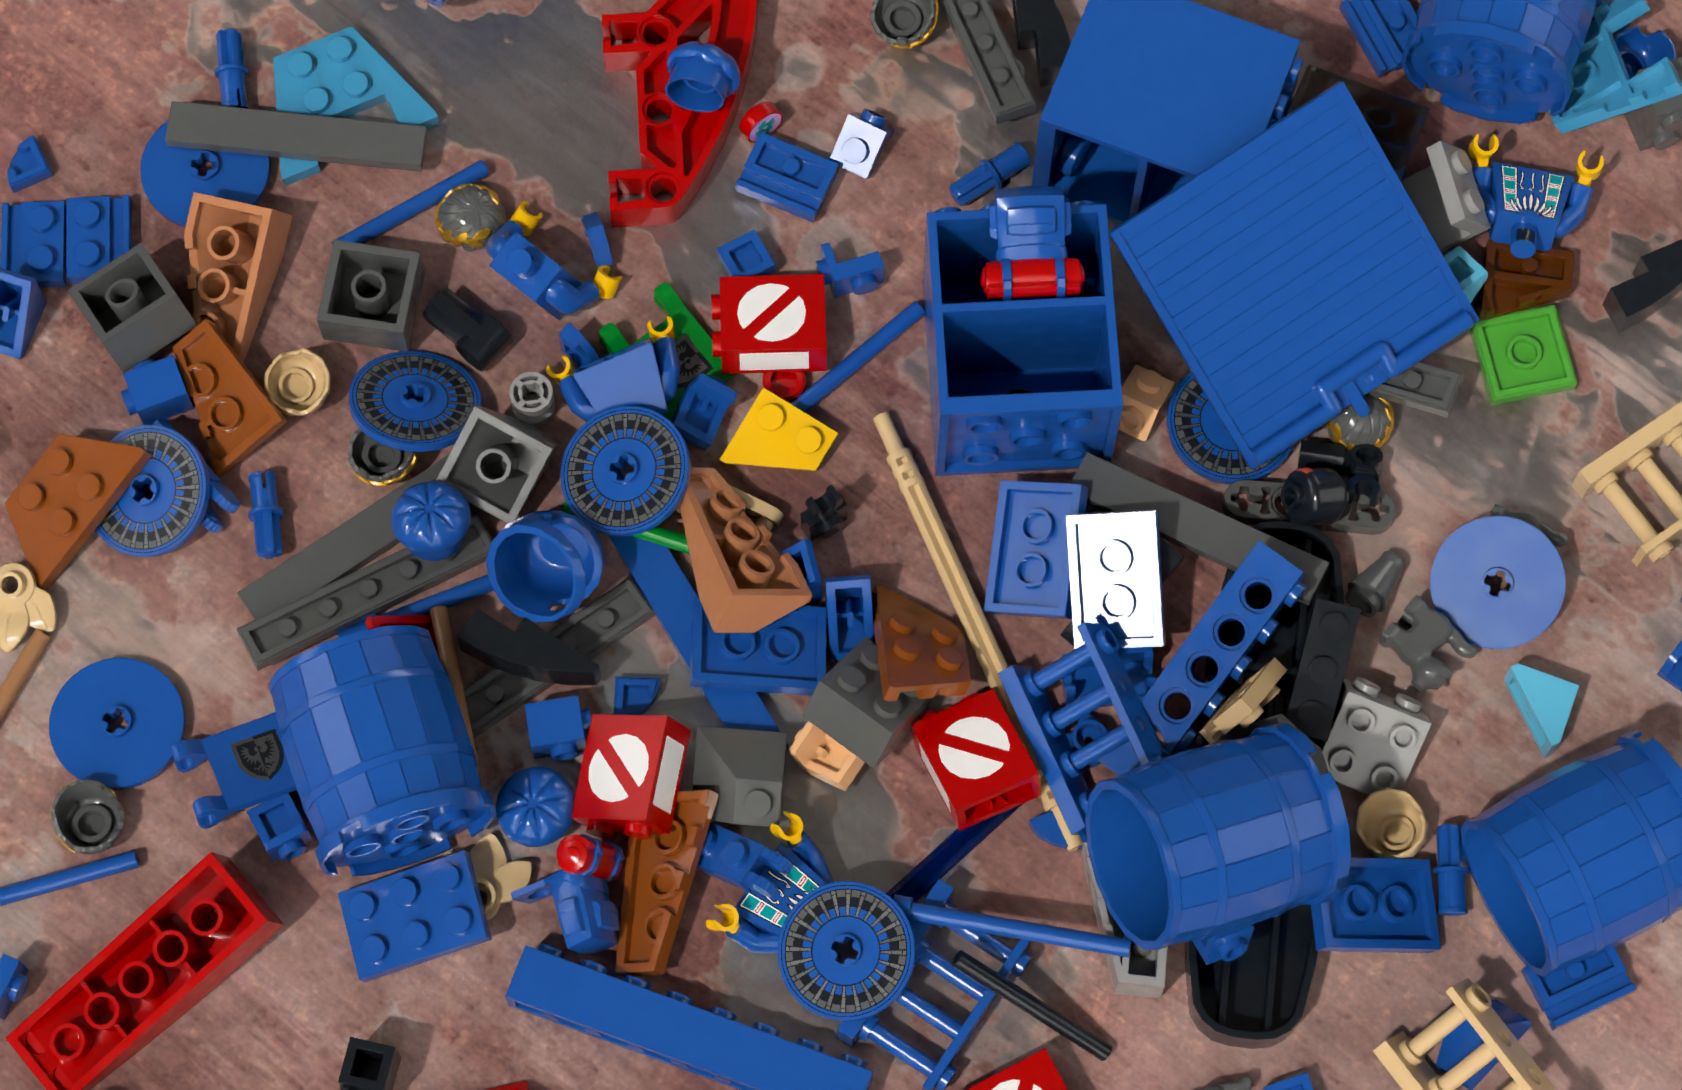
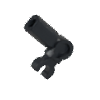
M1301 440L1298 468H1330L1338 472L1340 476L1345 474L1349 478L1347 482L1349 491L1348 504H1352L1353 497L1357 494L1369 497L1370 507L1375 508L1378 504L1380 493L1378 482L1383 462V452L1378 447L1370 444H1359L1350 451L1345 450V445Z

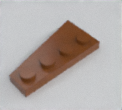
M711 790L678 792L670 834H651V838L648 840L628 838L615 973L622 976L664 975L719 794Z

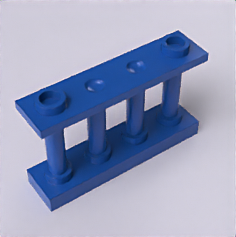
M1083 622L1077 626L1085 643L1038 672L1034 670L1033 666L1011 665L998 673L1071 835H1086L1085 817L1089 795L1092 791L1089 790L1082 775L1085 766L1129 741L1141 765L1171 756L1161 747L1117 652L1119 644L1115 635L1109 628L1105 627V624ZM1093 660L1103 684L1058 711L1052 710L1045 694L1047 687ZM1112 701L1122 725L1075 752L1071 750L1064 736L1065 727Z
M938 879L922 904L955 909L956 905L951 903L954 888ZM910 921L916 943L915 966L919 963L977 1000V1005L963 1024L908 987L905 988L895 1001L953 1039L939 1062L879 1023L880 1018L876 1015L857 1021H842L837 1029V1039L850 1048L854 1047L859 1038L865 1042L870 1039L928 1077L922 1086V1090H946L958 1071L952 1064L998 995L953 967L951 961L929 948L931 943L926 938L935 924ZM948 927L1003 963L998 973L1008 980L1011 975L1019 979L1033 958V955L1027 952L1031 941L1020 939L1015 948H1012L992 934Z

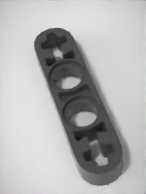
M1239 480L1230 484L1226 489L1222 508L1224 514L1246 525H1256L1260 522L1268 521L1293 522L1288 516L1282 515L1275 508L1274 502L1281 496L1284 483ZM1380 491L1377 504L1378 509L1386 514H1382L1379 521H1373L1371 514L1368 512H1357L1355 520H1349L1352 504H1348L1341 517L1333 524L1308 526L1318 528L1320 531L1370 535L1381 534L1392 525L1396 514V505L1391 496ZM1243 493L1247 494V501L1261 503L1263 494L1269 495L1266 505L1267 514L1261 513L1263 504L1252 503L1249 504L1247 511L1239 510V504L1231 501L1237 500L1238 495ZM1357 494L1353 497V501L1357 502L1356 511L1369 510V497L1363 494Z

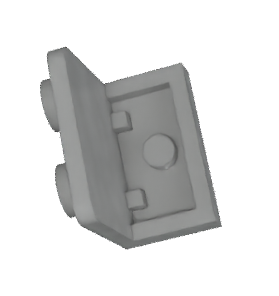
M1439 141L1426 148L1431 166L1405 178L1401 183L1442 253L1491 227L1466 151Z
M1356 677L1354 682L1343 679L1338 698L1340 707L1332 722L1328 741H1324L1321 747L1328 772H1331L1335 782L1368 795L1385 788L1402 791L1432 725L1425 711L1421 709L1422 703L1400 693L1397 694L1396 698L1380 693L1381 687L1360 677Z

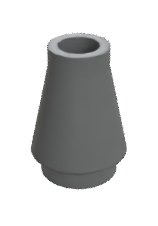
M1383 552L1379 559L1348 583V592L1345 595L1347 603L1360 608V614L1367 617H1373L1377 612L1384 611L1397 580L1405 569L1403 560L1392 552Z

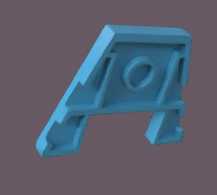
M1614 0L1609 6L1603 2L1594 11L1593 16L1595 20L1590 23L1584 41L1585 44L1571 73L1574 85L1568 103L1563 112L1554 117L1551 116L1554 125L1562 134L1682 94V82L1675 66L1668 57L1663 58L1630 79L1612 34L1651 10L1647 0Z
M352 26L273 57L277 112L346 118L383 102H388L397 124L426 126L427 129L439 124L436 111ZM280 158V172L285 186L321 172L317 161Z

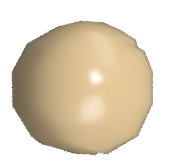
M300 348L279 354L265 372L264 391L278 409L286 415L304 416L318 410L330 395L331 374L323 358L308 349Z
M1385 788L1371 793L1359 806L1356 830L1362 843L1376 858L1409 859L1414 857L1426 843L1428 822L1423 809L1411 794L1406 791Z

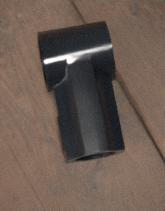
M448 287L438 291L429 300L426 309L422 313L428 323L455 344L456 350L471 366L482 372L513 341L511 334L498 320L487 313L481 315Z

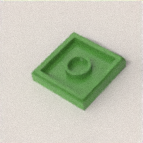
M1555 304L1514 312L1488 320L1479 319L1469 329L1491 406L1576 388L1578 383Z

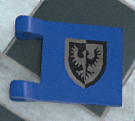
M276 712L203 739L181 740L171 746V753L179 772L184 773L193 770L208 758L222 795L204 796L193 802L196 819L201 828H211L232 813L297 790L284 746L280 739Z

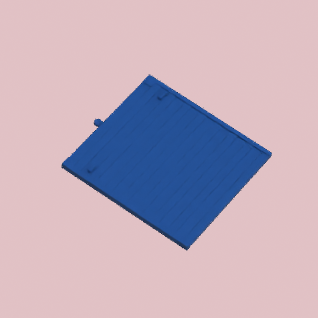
M1343 81L1337 82L1108 232L1251 470L1258 465H1263L1327 423L1350 404L1357 415L1360 417L1367 416L1369 414V407L1363 398L1365 394L1386 380L1400 375L1473 327L1479 321L1477 314Z

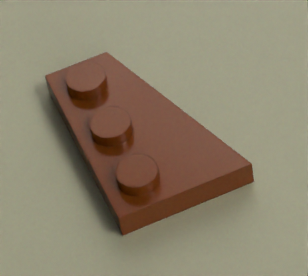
M205 319L175 344L173 350L188 394L193 398L201 421L198 424L203 439H207L213 457L211 463L217 476L223 477L288 421L213 322Z

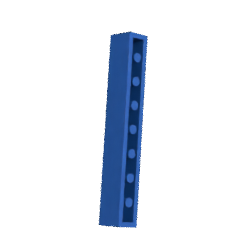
M539 944L537 949L525 945L505 995L510 1007L738 1090H869L873 1079V1071L865 1069L867 1063L857 1057L848 1054H841L840 1059L822 1053L823 1047L813 1041L798 1038L796 1043L785 1040L779 1037V1030L769 1025L754 1022L753 1027L741 1024L735 1021L737 1016L730 1011L712 1006L708 1012L692 1006L694 1000L686 995L668 991L667 995L664 996L649 990L651 985L642 979L630 975H625L623 980L606 975L608 969L598 963L584 959L580 965L563 959L565 954L562 951L545 944Z

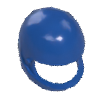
M558 510L534 511L507 523L490 543L486 558L489 582L499 600L515 615L533 622L556 621L573 614L579 608L582 600L587 598L599 585L606 563L602 541L593 528L583 519ZM557 605H566V607L557 611L550 610Z

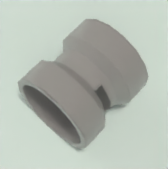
M526 372L513 380L509 390V397L515 418L535 428L549 423L556 411L551 382L538 372Z

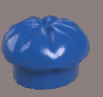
M689 41L674 48L667 57L666 65L670 76L665 86V93L676 105L687 110L696 112L719 110L724 105L726 97L736 93L740 87L741 74L735 59L714 44Z
M439 481L422 482L406 489L396 500L391 514V527L397 539L415 556L429 561L443 560L456 553L464 542V537L471 521V510L462 493L453 486Z
M530 767L520 770L506 780L498 793L496 817L499 826L506 836L523 846L542 847L554 843L569 830L574 821L571 818L574 809V790L564 776L552 769Z

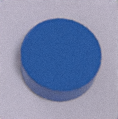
M1071 134L1059 155L1056 165L1057 170L1069 177L1075 176L1087 155L1091 141Z

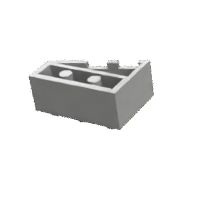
M1084 842L1080 856L1099 933L1129 939L1106 906L1096 883L1087 842ZM1132 941L1129 958L1105 954L1114 993L1160 998L1165 987L1168 946L1159 950H1144Z

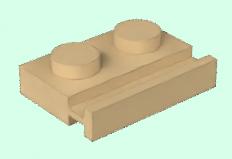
M1274 657L1247 679L1239 689L1236 688L1199 733L1210 744H1213L1222 734L1225 735L1238 724L1244 729L1247 728L1263 713L1264 709L1262 707L1280 692L1281 689L1276 683L1285 674L1287 669Z

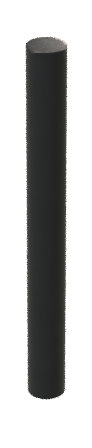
M960 950L955 955L952 966L1101 1061L1106 1060L1110 1055L1112 1045L963 950Z

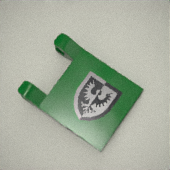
M664 282L655 288L654 302L667 316L672 318L675 328L674 341L681 366L676 396L667 402L668 411L661 414L671 422L685 387L699 374L715 376L725 383L737 374H722L721 357H713L711 337L684 306L671 285ZM667 319L657 325L654 330L657 332L666 330L668 327ZM608 323L599 330V341L610 354L629 347L627 341L613 323ZM649 332L633 344L650 338Z

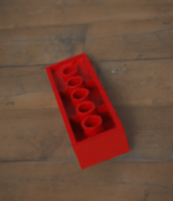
M210 852L6 1037V1040L46 1090H89L181 1018L279 931L284 924L229 857Z

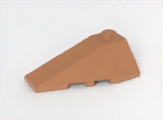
M193 192L184 231L185 249L189 250L190 275H187L188 289L192 290V318L197 326L205 319L212 321L244 363L283 259L292 215L270 208Z
M691 467L689 484L679 507L699 599L714 633H755L810 602L813 595L798 563L789 553L781 555L769 541L772 533L764 524L756 526L743 511L745 502L715 468Z

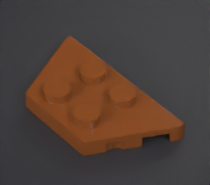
M60 433L56 436L5 502L8 514L30 570L35 576L37 585L46 590L52 586L129 487L131 481L153 456L141 447Z
M875 584L871 593L875 642L878 646V664L883 700L889 702L897 701L900 692L916 691L915 694L919 699L934 698L937 695H945L947 697L965 695L971 683L963 628L886 587Z

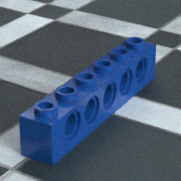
M1260 540L1141 700V704L1153 729L1160 732L1163 736V749L1170 755H1174L1177 750L1179 752L1187 751L1199 735V732L1194 727L1204 714L1209 718L1215 714L1226 698L1221 693L1224 686L1231 677L1238 681L1253 661L1248 656L1249 652L1258 641L1263 645L1266 644L1280 624L1274 618L1285 604L1292 608L1307 587L1302 583L1306 574ZM1260 584L1268 586L1272 592V599L1269 605L1263 609L1251 608L1247 600L1250 589ZM1230 621L1241 622L1245 629L1243 640L1235 646H1227L1221 639V630ZM1205 657L1213 658L1218 666L1216 677L1207 683L1199 682L1194 675L1196 663ZM1176 694H1185L1191 702L1190 712L1182 719H1173L1167 710L1168 702ZM1130 741L1098 759L1099 762L1118 776L1141 765Z

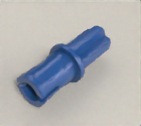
M234 28L219 30L216 34L218 67L214 70V74L219 79L221 106L248 109L245 77L249 74V70L243 63L241 34Z
M1016 142L989 161L982 159L979 161L978 168L949 186L952 198L960 206H965L992 188L994 190L1002 188L1003 181L1022 169L1031 166V159L1027 151L1020 143Z
M265 470L266 480H264L265 488H263L261 471H256L248 477L252 509L248 512V518L254 525L256 554L258 557L273 559V557L280 556L283 552L280 519L283 518L284 511L278 505L277 474L273 471Z
M1457 824L1439 825L1436 829L1437 867L1433 869V874L1438 875V915L1462 916L1468 914V909L1466 908L1465 875L1470 873V868L1465 867L1460 830L1462 826Z

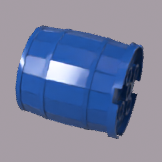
M1421 0L1417 12L1416 28L1413 33L1409 34L1401 65L1408 80L1419 90H1423L1426 83L1430 88L1442 94L1439 101L1440 104L1456 112L1487 121L1514 124L1535 122L1538 113L1548 112L1549 110H1551L1550 115L1554 117L1565 110L1574 85L1571 73L1585 44L1584 41L1597 0Z
M393 625L357 631L324 642L295 656L274 673L268 683V687L273 697L279 724V735L302 802V807L319 841L315 852L324 874L336 876L338 875L336 867L349 866L353 877L367 876L418 863L452 849L450 837L461 833L467 828L470 836L474 837L486 829L497 816L489 791L482 789L476 755L471 745L451 680L438 657L429 630L414 625Z
M1287 723L1269 724L1254 729L1249 737L1213 742V744L1147 762L1139 768L1122 775L1098 782L1088 799L1085 817L1087 848L1098 888L1110 914L1126 937L1144 950H1159L1169 945L1212 938L1215 935L1244 928L1271 917H1277L1299 905H1319L1333 900L1340 893L1339 889L1336 888L1337 880L1348 876L1351 864L1350 828L1339 788L1331 772L1320 775L1315 762L1309 756V754L1316 753L1317 749L1305 734Z
M1632 730L1620 736L1613 747L1579 758L1577 761L1557 769L1517 791L1511 792L1503 800L1479 815L1465 820L1460 829L1462 847L1470 873L1486 908L1516 955L1535 974L1548 977L1554 974L1555 971L1580 961L1597 957L1599 954L1633 939L1652 927L1664 923L1672 915L1682 910V769L1668 751L1654 738L1642 743L1638 739V737L1642 736L1641 731Z

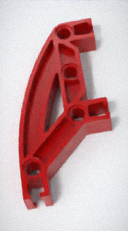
M658 0L644 13L602 15L605 72L636 70L639 146L642 168L608 171L612 228L674 223L683 216L697 196L724 147L742 101L755 46L759 0ZM711 25L707 43L720 47L725 53L730 54L735 59L741 74L740 87L736 93L726 97L724 105L719 110L712 112L682 110L665 93V86L670 76L666 65L667 57L679 45L695 41ZM653 37L666 39L663 43L657 45L647 42ZM611 40H628L637 42L612 46ZM656 114H666L670 117L664 122H654L651 120V117ZM660 192H669L674 195L668 201H658L654 198ZM618 195H640L645 197L642 200L617 203Z

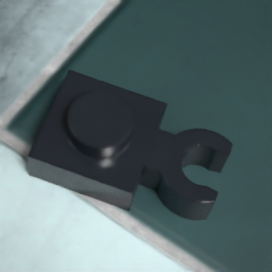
M833 485L828 486L826 493L818 499L814 500L812 496L808 498L805 502L808 509L800 513L801 529L811 541L819 536L828 538L843 528L845 525L844 521L847 520L848 505Z

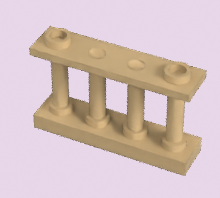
M1682 401L1582 468L1571 485L1582 499L1594 490L1598 495L1604 494L1642 541L1643 545L1640 546L1631 560L1636 567L1648 559L1653 564L1659 562L1674 550L1675 547L1672 543L1682 537V496L1652 460L1654 454L1651 452L1664 443L1667 448L1672 446L1682 458ZM1628 467L1632 471L1638 470L1678 519L1677 522L1659 534L1617 483L1620 479L1617 475Z
M1469 977L1445 991L1455 1005L1413 1039L1409 1038L1402 1031L1385 1040L1373 1050L1402 1090H1456L1494 1058L1500 1061L1514 1079L1502 1090H1556L1491 1007L1492 1002L1487 992L1478 984H1473ZM1465 1020H1468L1484 1043L1443 1076L1437 1075L1425 1060V1053Z

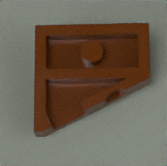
M1488 239L1485 247L1483 267L1488 272V278L1481 288L1482 297L1479 319L1488 320L1568 298L1572 287L1574 252L1551 248L1548 251L1536 250L1532 257L1521 259L1512 255L1510 245L1496 243Z

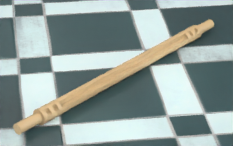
M889 412L880 413L873 418V421L889 454L886 458L887 463L899 484L898 487L901 494L904 495L991 689H994L1039 773L1042 794L1039 796V799L1043 803V808L1046 813L1053 811L1068 844V852L1076 851L1078 846L1083 845L1080 835H1071L998 675L999 672L1008 668V665L928 492L925 480L919 472L920 469L913 459L910 448L904 447Z

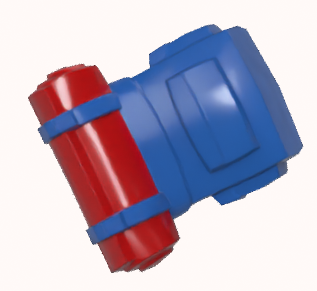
M1022 186L996 190L995 200L990 201L988 228L990 237L996 239L997 252L995 261L986 262L980 279L987 299L1002 298L1003 300H1011V298L1047 296L1062 298L1065 295H1080L1083 282H1085V272L1078 258H1068L1065 236L1071 234V207L1069 199L1064 197L1063 190L1060 187Z
M585 834L568 835L560 841L557 848V861L562 870L543 880L511 892L512 900L531 904L553 896L567 948L580 954L590 955L605 951L618 944L617 932L620 930L618 908L609 900L607 883L614 882L621 877L625 868L624 860L626 854L619 845L608 841H599V839Z

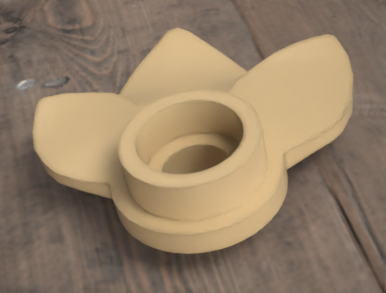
M8 563L0 567V647L5 652H12L26 635L29 626L41 631L53 632L57 624V612L52 596L47 591L37 587L33 572L27 566L19 563ZM11 577H15L18 581V588L14 593H10L6 587V583Z
M492 833L481 838L469 851L479 891L488 898L487 903L484 905L487 921L498 913L501 904L514 901L512 900L511 892L528 886L532 874V866L528 861L507 863L504 849ZM445 852L443 857L449 856L454 853Z

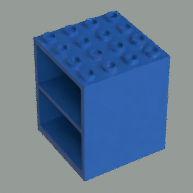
M1089 0L1039 120L1031 186L1060 187L1063 190L1064 197L1069 199L1070 204L1081 200L1092 201L1095 204H1106L1108 219L1122 224L1288 115L1299 79L1298 75L1304 60L1297 57L1301 40L1189 0ZM1071 134L1091 141L1087 155L1078 172L1073 177L1059 172L1056 167L1061 150Z
M1087 200L1076 201L1070 204L1072 227L1071 234L1065 236V247L1068 258H1078L1083 265L1085 282H1083L1080 295H1065L1062 298L1047 296L1011 298V300H1003L1002 298L987 299L980 283L981 273L986 262L995 261L997 252L996 239L990 237L988 228L989 205L982 207L980 210L961 211V209L956 207H944L935 212L927 213L923 296L935 476L1078 469L1087 452L1111 463L1123 409L1106 204H1095ZM1014 388H1026L1033 392L1025 394H1005L1007 391Z

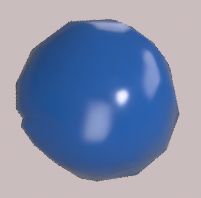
M1635 26L1613 37L1630 79L1636 75L1638 70L1650 67L1665 57H1668L1669 60L1677 58L1674 43L1661 30L1653 34H1644L1640 31L1639 26Z

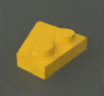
M763 387L719 460L725 464L816 471L839 433Z

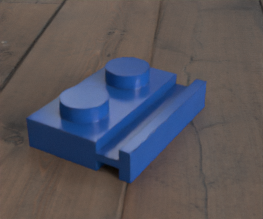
M1409 0L1342 1L1339 10L1378 78L1383 77L1389 71L1394 69L1397 71L1403 68L1401 65L1402 56L1409 34L1415 31L1417 14Z
M761 132L743 167L740 178L735 183V190L814 223L820 207H822L839 172V164Z
M123 195V198H110V196L66 198V278L69 284H78L132 249V201L129 195Z
M65 201L21 202V205L2 203L0 268L34 278L40 288L66 287Z
M1615 947L1599 954L1597 957L1586 959L1555 971L1554 974L1548 977L1535 974L1528 966L1524 967L1521 971L1542 1012H1545L1552 1031L1630 995L1637 989L1626 974L1627 970Z

